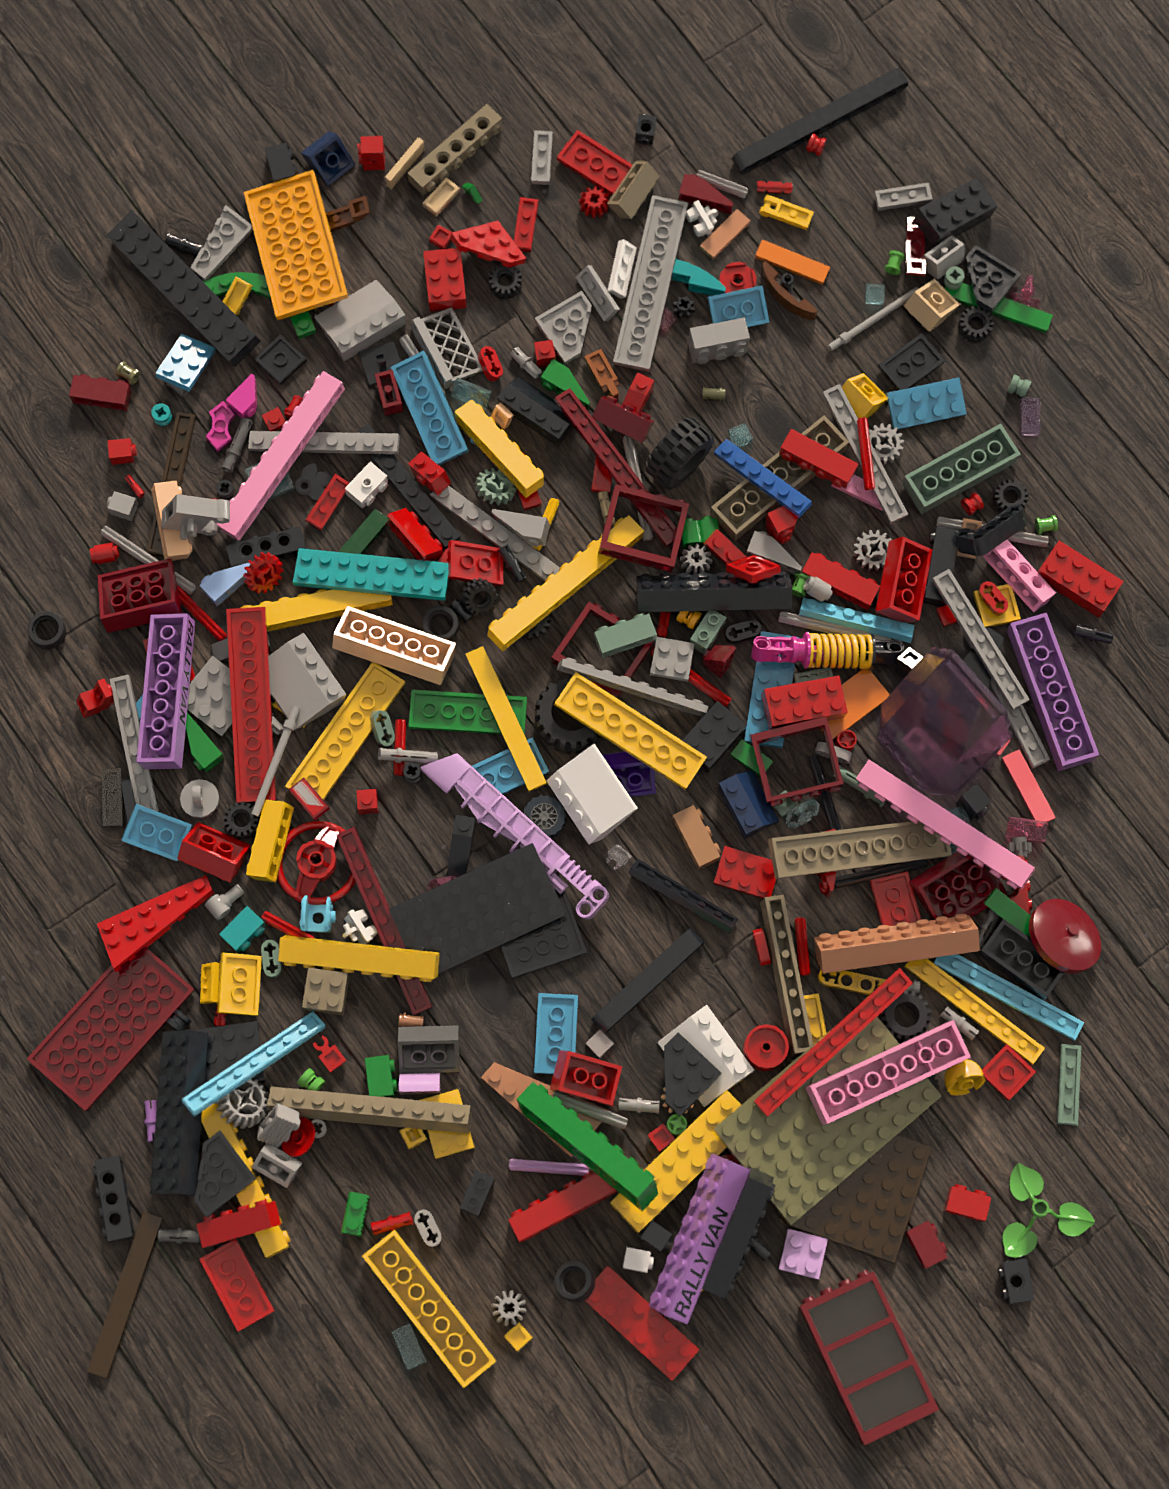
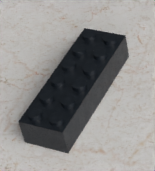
M751 1167L703 1284V1290L724 1299L727 1293H732L737 1278L735 1274L739 1276L745 1259L743 1256L747 1257L751 1248L752 1239L750 1238H755L759 1229L760 1221L758 1219L762 1220L766 1213L768 1205L766 1200L771 1201L776 1185L773 1184V1176Z

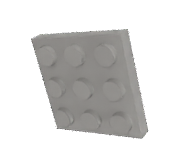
M212 656L189 685L187 710L223 737L232 726L230 671L227 666Z

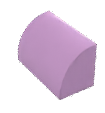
M440 1073L400 1074L399 1093L440 1094Z

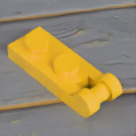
M765 196V204L760 208V215L777 219L807 231L814 213L813 211L773 196Z

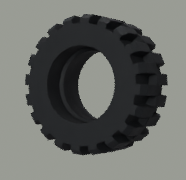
M685 418L674 426L660 440L656 448L653 449L645 464L646 472L663 488L668 490L676 488L703 462L715 442L714 435L695 418Z
M573 676L567 677V680L562 681V678H559L555 684H548L546 690H542L539 694V700L536 701L535 725L539 736L544 738L548 746L552 745L554 750L558 752L560 749L565 750L566 754H570L571 751H576V754L582 753L583 749H587L601 740V735L587 726L579 730L569 731L562 729L554 721L553 713L556 707L554 703Z

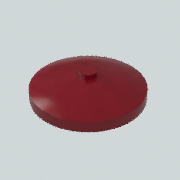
M1050 899L1040 904L1033 911L1029 921L1030 937L1037 952L1048 964L1060 971L1076 974L1088 970L1097 962L1101 953L1100 935L1092 919L1080 907L1063 899Z

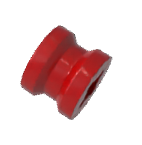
M812 134L806 151H813L816 155L820 156L827 139H820L817 135Z
M975 492L970 494L969 498L961 500V505L969 516H972L976 510L984 508L982 499Z

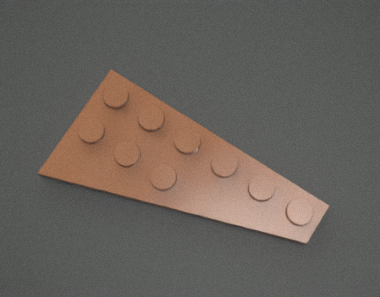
M495 1062L481 1077L482 1080L521 1114L522 1111L516 1099L532 1082L538 1086L540 1084L549 1091L548 1094L551 1097L554 1091L550 1090L549 1085ZM571 1096V1097L576 1098V1099H578V1100H581V1101H584V1102H586V1103L592 1104V1103L587 1102V1101H585V1100H583V1099H580V1098ZM576 1112L582 1122L586 1120L593 1126L594 1131L602 1123L600 1120ZM536 1126L550 1140H552L558 1147H560L567 1155H569L570 1157L573 1156L559 1143L552 1139L548 1134H546L543 1130Z

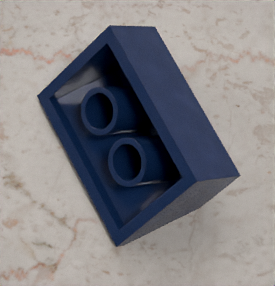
M753 771L736 774L719 783L718 790L744 839L779 822L771 805H767L765 794Z

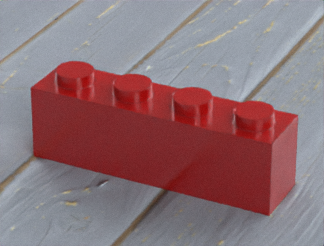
M793 429L788 433L779 451V455L784 460L797 463L803 470L814 472L817 477L831 481L838 488H847L858 467V463Z
M812 552L801 572L807 576H816L830 584L833 594L867 611L880 588V585L875 580L865 579L857 571H849L843 568L842 564L836 561L831 562L820 553L815 554Z
M264 1199L254 1202L255 1207L250 1208L249 1204L237 1207L238 1212L235 1213L231 1209L221 1212V1217L218 1218L215 1217V1214L208 1218L204 1217V1222L196 1224L202 1248L281 1225L276 1202L267 1203V1200Z

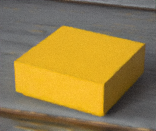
M520 1323L516 1324L504 1335L517 1352L532 1339V1336Z

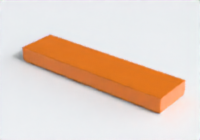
M765 240L761 241L755 254V258L766 261L771 265L823 285L830 270V267Z

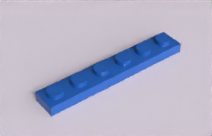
M726 439L714 451V455L797 517L800 518L812 505L811 500Z

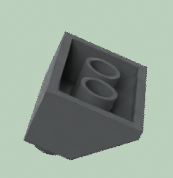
M458 1025L398 1027L399 1073L459 1072Z

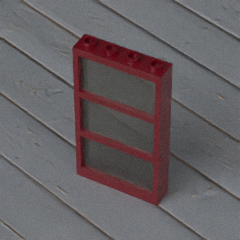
M865 1270L856 1275L858 1279L850 1282L848 1278L838 1283L839 1288L832 1290L829 1287L820 1291L821 1296L815 1299L813 1296L801 1300L802 1305L798 1306L862 1445H867L939 1410L874 1271L869 1273L868 1270Z

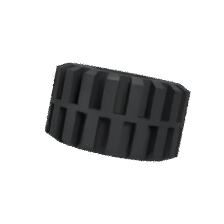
M905 990L878 1016L884 1026L900 1043L923 1034L928 1029V1024L931 1021L929 1015L931 1010L927 1007V1001L924 1002L922 1000L923 997L915 995L916 992L914 991L908 992V990ZM898 1006H907L912 1009L916 1017L913 1026L902 1027L895 1021L894 1010Z

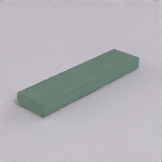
M1060 1045L1057 1124L1078 1126L1081 1046Z

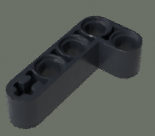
M1014 505L977 530L969 528L957 530L954 535L958 551L973 556L987 554L1026 526L1024 509L1021 505Z

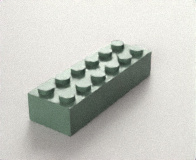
M999 424L905 475L902 485L922 515L1017 463L1021 454L1002 424Z

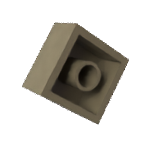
M308 968L302 1005L304 1011L344 1016L349 983L348 973Z

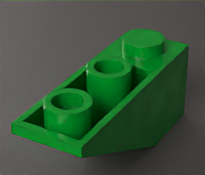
M552 359L541 376L542 386L548 391L556 392L558 395L571 388L586 410L589 411L590 402L569 368Z

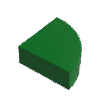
M466 183L462 186L466 194L470 193L473 202L479 204L483 201L473 184Z

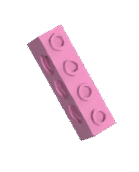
M1008 539L983 556L1033 612L1045 605L1056 594Z

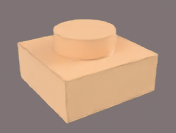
M501 402L495 406L491 415L494 421L503 429L510 425L514 416Z

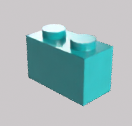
M246 906L219 935L237 953L240 951L244 952L251 945L250 941L255 936L258 938L265 931L264 927L266 924Z

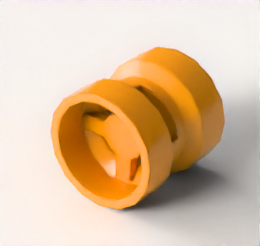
M680 611L676 621L687 624V627L693 630L699 622L702 613L699 611Z

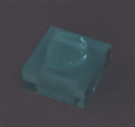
M746 423L728 430L733 444L737 447L753 442Z

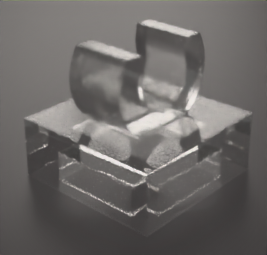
M617 844L608 851L609 857H607L606 862L608 863L614 859L616 866L613 869L616 870L628 863L632 856Z

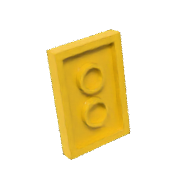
M221 953L217 1013L258 1016L262 956Z
M458 1089L420 1100L462 1104ZM428 1130L435 1159L474 1148L470 1132L467 1134Z

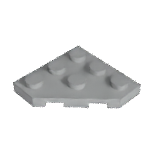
M582 291L535 318L536 324L547 340H553L554 350L564 365L581 355L592 305Z

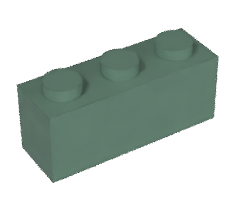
M638 614L632 620H620L614 626H602L594 632V639L601 658L655 641L657 638V633L649 614Z

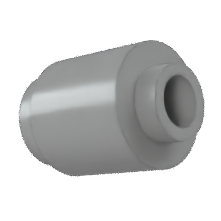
M809 576L803 586L807 594L821 602L827 601L833 592L830 584L816 576Z

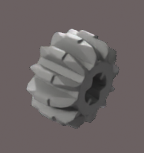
M696 544L695 548L689 545L688 550L682 551L683 556L680 557V561L683 563L681 568H687L686 573L692 571L693 575H697V572L702 573L704 570L709 571V565L712 564V559L709 558L711 552H705V546L699 549V544Z
M513 1290L510 1291L509 1297L506 1296L505 1291H502L504 1299L501 1300L499 1296H496L495 1299L500 1304H492V1307L499 1308V1310L492 1313L493 1316L501 1314L497 1319L499 1323L503 1318H506L505 1326H508L509 1319L512 1320L513 1325H516L514 1317L517 1316L519 1320H522L523 1317L518 1313H526V1309L519 1308V1306L526 1304L525 1300L518 1303L517 1301L520 1299L521 1294H517L514 1299ZM507 1303L509 1305L513 1303L515 1305L513 1307L515 1309L514 1312L505 1313L504 1304Z

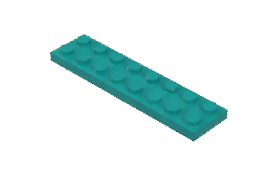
M299 548L293 585L445 601L449 571L448 563Z

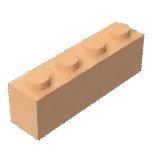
M177 481L154 483L151 491L164 560L172 558V560L187 559L190 552H192L191 541H188V539L182 540L178 530L161 528L162 509L176 494L182 495L181 487L177 486Z

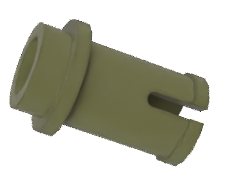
M703 387V399L719 400L721 402V400H725L726 389H722V387L720 389Z

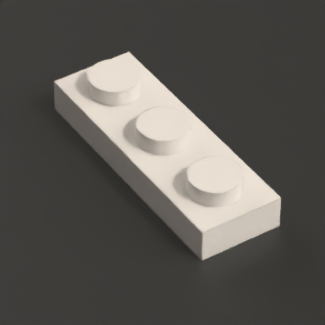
M624 239L618 242L608 291L620 299L626 297L637 248Z

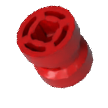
M843 730L838 734L835 744L837 747L852 751L857 741L856 735L850 730Z

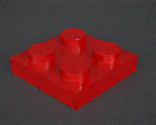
M752 555L726 564V572L733 574L735 577L745 579L748 583H757L759 580L771 578L773 575L781 573V566L757 555Z
M1008 1044L982 1069L985 1080L1007 1101L1036 1073Z

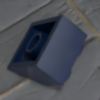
M330 131L301 152L309 167L327 186L356 165L339 136Z

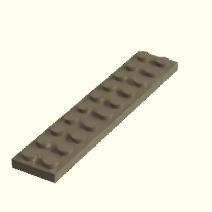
M912 821L778 837L768 840L775 879L951 856L952 853L950 845L942 842L940 835L935 832L932 835L923 829V824L920 822L915 824Z

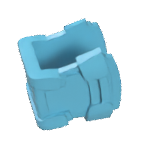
M305 895L301 901V930L304 932L331 933L332 923H335L336 911H333L330 897H327L326 905L308 904V896ZM317 913H321L324 916V920L320 924L313 922V916Z

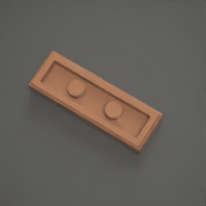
M737 209L700 245V249L714 260L750 224L751 220Z

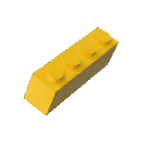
M264 801L259 824L256 828L254 844L251 848L250 860L247 865V876L255 880L276 882L292 819L293 806L282 801Z

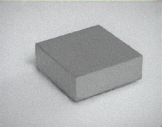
M599 1030L586 1042V1045L600 1058L614 1043Z

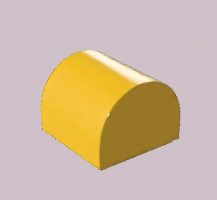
M403 1128L399 1131L408 1149H412L427 1140L422 1129Z

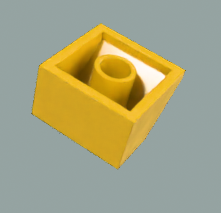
M864 373L848 379L841 387L857 418H869L887 402L886 395Z

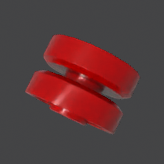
M768 1024L759 1025L750 1031L744 1041V1057L755 1070L763 1072L772 1071L781 1065L788 1054L789 1045L787 1037L776 1026ZM765 1044L769 1046L768 1051L763 1049Z

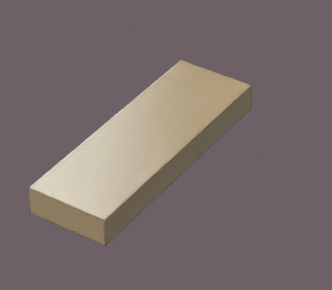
M417 138L385 176L387 187L392 189L425 150L422 139Z

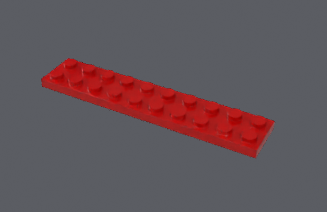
M266 607L226 609L236 802H256L274 756ZM275 775L265 800L276 801Z

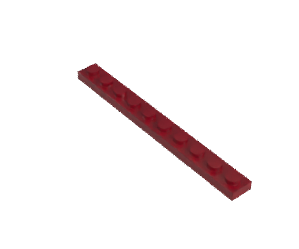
M571 388L555 397L554 401L616 483L618 485H627L631 489L648 491ZM629 499L665 547L671 545L674 542L677 528L662 508Z
M352 827L337 834L338 841L383 946L407 949L388 910L390 907L356 828ZM396 975L413 1015L432 1008V1004L419 977L401 979L400 975Z

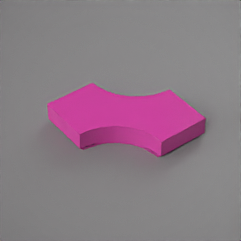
M224 401L209 411L213 423L210 432L206 435V439L217 452L232 442V438L229 435V426L236 417Z

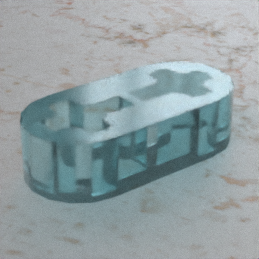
M814 799L804 801L788 812L786 824L790 828L802 826L818 814L820 810L819 803ZM808 804H809L810 806H813V805L815 806V808H814V810H813L814 813H812L811 811H808L807 813H804V811H805V810L807 809V807H808V806H807ZM799 814H801V817H799L798 823H796L795 821H790L792 818L791 815L796 817Z

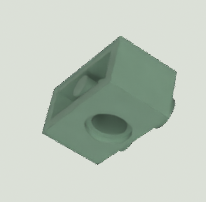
M708 611L690 639V643H694V649L704 654L721 632L727 617L717 611Z

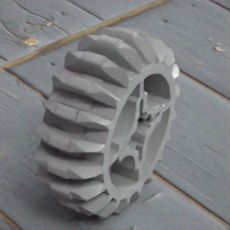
M249 1079L237 1087L239 1089H234L215 1102V1104L220 1105L216 1111H222L220 1118H227L226 1124L233 1122V1128L238 1125L241 1129H244L246 1126L251 1128L266 1116L268 1099L265 1096H267L268 1092L262 1091L264 1085L259 1086L257 1084L258 1079L254 1081Z

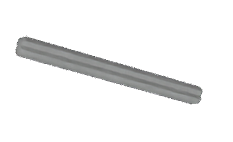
M626 435L623 437L627 463L642 482L634 440ZM638 512L640 527L644 530L643 541L653 540L652 529Z
M938 517L937 526L959 530L962 526V520ZM1018 531L1008 538V541L1047 547L1049 537Z
M104 526L101 530L102 536L142 563L148 564L159 561L110 527ZM175 572L177 585L192 595L196 590V585Z
M784 611L780 612L778 619L781 623L829 634H854L855 636L858 634H873ZM874 634L875 640H891L889 637Z

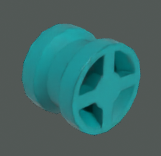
M157 404L153 407L151 414L157 425L167 426L171 423L172 414L167 405Z

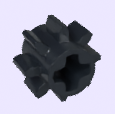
M678 296V302H673L672 307L675 308L673 315L677 314L680 320L682 318L689 319L690 313L695 312L693 307L694 300L690 301L688 296L683 298Z

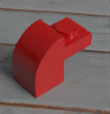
M105 679L98 680L94 689L79 694L76 703L83 717L95 715L114 703L113 690L106 683Z

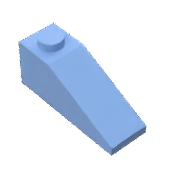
M245 563L214 572L210 576L207 575L199 585L202 592L218 607L244 584L246 578L243 577V574L247 573L244 567H249L250 564Z

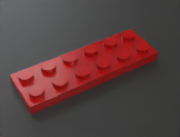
M609 1266L595 1279V1288L592 1294L584 1301L673 1381L699 1349L657 1310L650 1307L649 1303Z

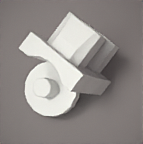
M699 200L694 202L693 207L686 211L685 216L690 223L697 219L699 221V224L694 226V232L697 237L705 234L709 237L712 234L713 224L717 223L715 217H717L718 211L716 209L710 210L708 206L703 209Z
M363 909L356 912L351 910L344 918L346 924L343 927L346 932L342 936L344 939L351 938L353 943L358 940L360 944L368 945L378 932L373 925L365 928L362 924L368 919Z

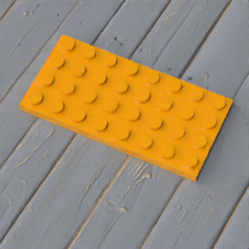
M311 170L244 192L277 320L349 298L314 171Z

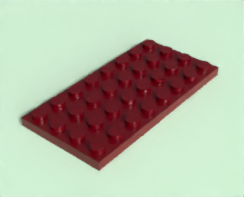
M142 948L135 954L136 957L131 961L127 960L120 966L121 969L115 972L111 965L27 1058L31 1064L86 1112L165 1025L166 1021L174 1015V1011L179 1009L195 991L194 988L147 948Z

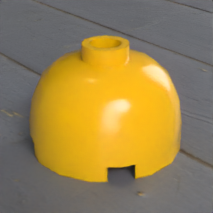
M968 1059L947 1068L944 1073L947 1091L950 1095L954 1096L968 1094L970 1092L967 1089L973 1087L977 1090L986 1081L980 1066Z

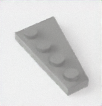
M225 205L222 215L217 219L212 233L207 237V242L201 248L191 266V270L204 281L208 280L253 231L252 225Z

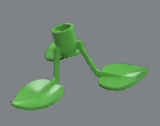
M1020 1163L1013 1169L1010 1177L1011 1193L1019 1201H1025L1030 1198L1034 1202L1031 1209L1033 1217L1026 1228L1021 1223H1012L1005 1228L1003 1245L1006 1256L1013 1258L1022 1257L1034 1250L1037 1244V1235L1029 1230L1036 1218H1044L1047 1213L1059 1219L1058 1227L1060 1231L1070 1237L1079 1236L1095 1223V1220L1084 1207L1071 1202L1062 1204L1059 1208L1060 1215H1057L1052 1209H1049L1046 1201L1037 1200L1033 1197L1039 1195L1043 1190L1044 1183L1040 1174Z

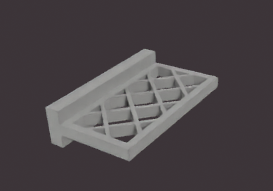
M452 307L422 319L417 317L412 320L411 330L421 349L426 352L435 375L444 389L450 388L453 383L483 372L478 356ZM450 315L453 321L451 324L442 322V317ZM432 322L437 324L435 331L428 329L425 323ZM439 325L449 328L447 335L437 332ZM451 330L460 333L461 337L459 340L449 336ZM435 336L445 339L443 346L435 344ZM447 340L458 344L455 351L445 347ZM460 345L468 348V355L457 352ZM443 351L453 355L451 362L443 359ZM455 356L466 359L464 366L453 363ZM468 361L476 363L478 368L472 370L466 368V364ZM451 367L462 370L461 374L453 377L450 372Z

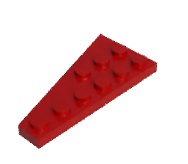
M206 875L97 923L115 972L121 969L120 966L127 960L131 961L136 957L135 954L142 948H147L170 930V926L177 920L180 922L188 911L192 908H197L214 894Z

